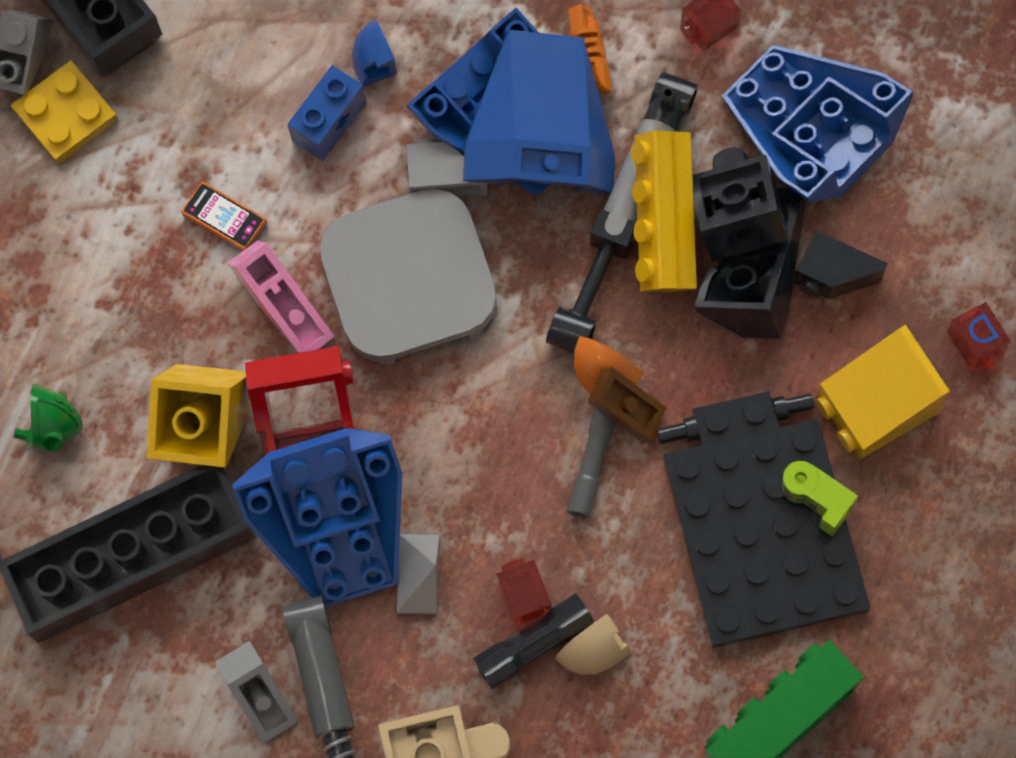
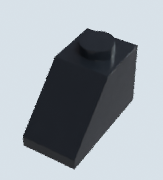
M816 230L796 270L793 283L799 285V289L811 297L819 298L823 296L831 299L880 283L888 263Z

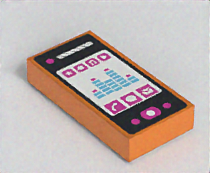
M203 181L181 211L183 217L242 252L256 241L267 225L265 217Z

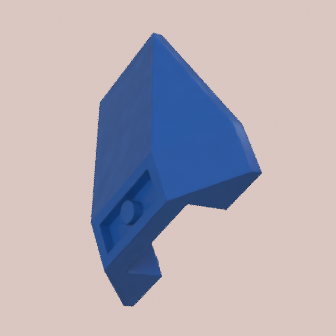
M517 7L406 105L432 136L463 154L465 140L507 31L517 30L539 33ZM511 181L536 197L550 185Z
M517 30L507 31L465 140L463 181L502 184L509 180L575 186L574 191L610 194L614 186L615 153L584 38Z
M772 45L722 95V98L760 154H766L770 167L778 180L808 202L842 196L893 144L913 98V91L882 72Z
M345 428L269 452L232 484L245 522L312 598L322 595L325 607L398 584L402 469L390 435Z

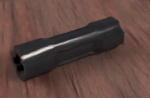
M575 593L551 608L546 615L505 641L498 642L473 658L474 663L487 684L493 689L517 674L522 667L558 644L568 641L593 624L594 620L580 597Z

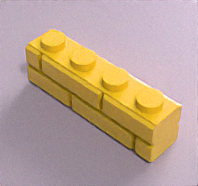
M650 131L634 135L631 159L635 163L636 182L632 188V196L637 203V221L634 226V237L639 246V260L636 263L635 274L638 281H640V292H679L697 289L691 132Z

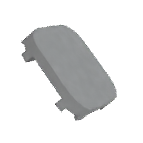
M436 188L420 190L348 213L333 221L324 232L320 244L321 260L347 341L354 353L357 352L365 359L380 362L381 365L396 364L395 359L468 335L472 339L483 333V329L493 318L495 308L497 307L494 281L470 212L464 202L453 193Z

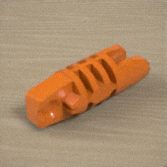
M583 4L569 8L570 31H568V35L584 38L596 86L600 93H610L613 89L599 21L595 19L593 10Z

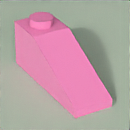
M257 240L227 263L248 293L297 353L318 350L335 337L267 243Z

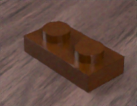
M612 367L601 369L587 402L641 442L653 441L666 410L664 405Z

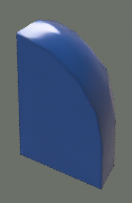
M376 19L366 24L358 33L352 50L354 70L363 87L397 74L394 56Z

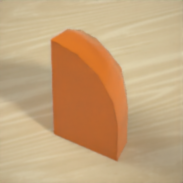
M579 336L574 351V368L579 382L590 394L602 368H614L635 385L644 374L632 362L615 350L595 340Z

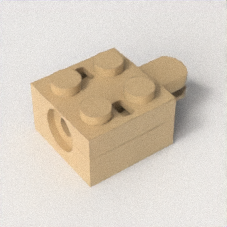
M459 705L378 724L385 758H507L510 751L509 736L506 730L499 724L490 723L465 729ZM428 727L426 730L418 731V729Z

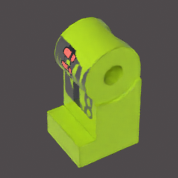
M805 461L791 463L783 473L782 491L784 496L794 503H804L821 515L819 528L833 537L855 507L858 495Z

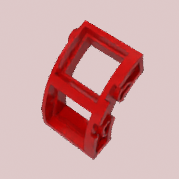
M339 346L245 362L247 391L256 432L260 435L263 457L269 452L345 428L355 429L347 385L354 384L350 360L342 362ZM334 381L342 420L275 432L268 392Z

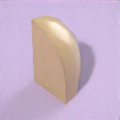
M606 614L565 645L556 655L555 660L566 670L579 675H596L612 668L631 653L627 644L623 643L617 632L619 630L608 614Z

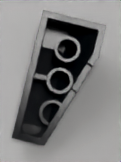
M777 188L788 241L722 259L716 268L710 267L704 275L694 306L696 312L743 338L781 339L790 307L806 201L789 188Z

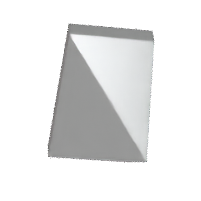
M400 534L397 614L437 615L440 535Z

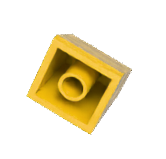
M904 325L820 383L816 404L822 415L827 420L832 418L840 430L837 432V436L844 449L848 453L853 451L860 460L939 414L950 390L912 333Z
M176 364L152 378L146 459L226 467L251 411L246 371Z

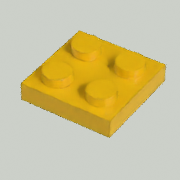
M72 60L11 104L13 111L58 165L119 120L116 113Z

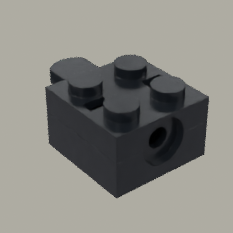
M726 148L713 157L712 170L692 175L700 231L712 262L788 241L777 184L766 154L748 159L747 154L741 148Z

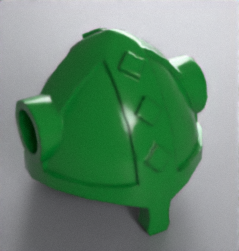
M33 384L30 396L31 427L29 430L15 428L13 438L26 441L29 448L33 450L43 448L47 451H58L62 444L71 441L82 431L81 414L67 400L65 394L44 388L39 384Z

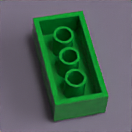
M830 640L821 648L817 643H814L798 658L799 662L794 666L796 670L791 675L784 670L767 686L769 689L764 693L766 697L761 702L755 697L737 712L738 717L734 720L736 724L728 730L723 725L706 740L704 758H782L851 696L858 688L864 676Z

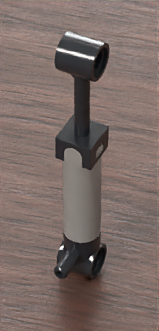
M662 71L654 86L649 106L637 134L650 131L679 132L683 121L686 120L693 106L699 85ZM631 147L604 209L600 210L591 230L590 246L599 250L573 309L558 308L547 333V344L573 354L579 336L589 339L593 337L597 321L589 318L587 314L612 256L616 255L627 259L635 240L634 226L637 221V203L633 199L632 188L636 182L635 163L631 159Z

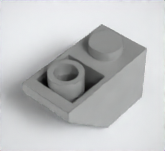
M17 10L1 12L0 89L27 94L46 54L52 22L51 18Z

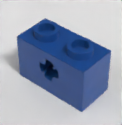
M331 65L287 124L292 142L324 161L367 103L363 84Z

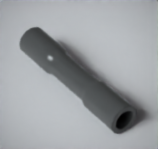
M595 408L588 430L589 438L579 474L575 479L566 511L570 515L586 519L590 518L603 458L615 422Z

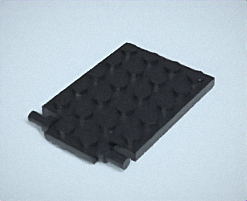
M770 391L693 408V416L683 418V423L657 429L660 444L687 438L688 442L698 439L701 446L666 453L663 455V460L712 648L869 612L871 609L846 519L832 537L819 528L821 515L804 503H794L788 500L782 491L783 473L787 466L796 461L808 462L835 480L818 418L779 427L778 421L788 419L789 414L814 409V400L811 393L785 399L784 396L771 398Z

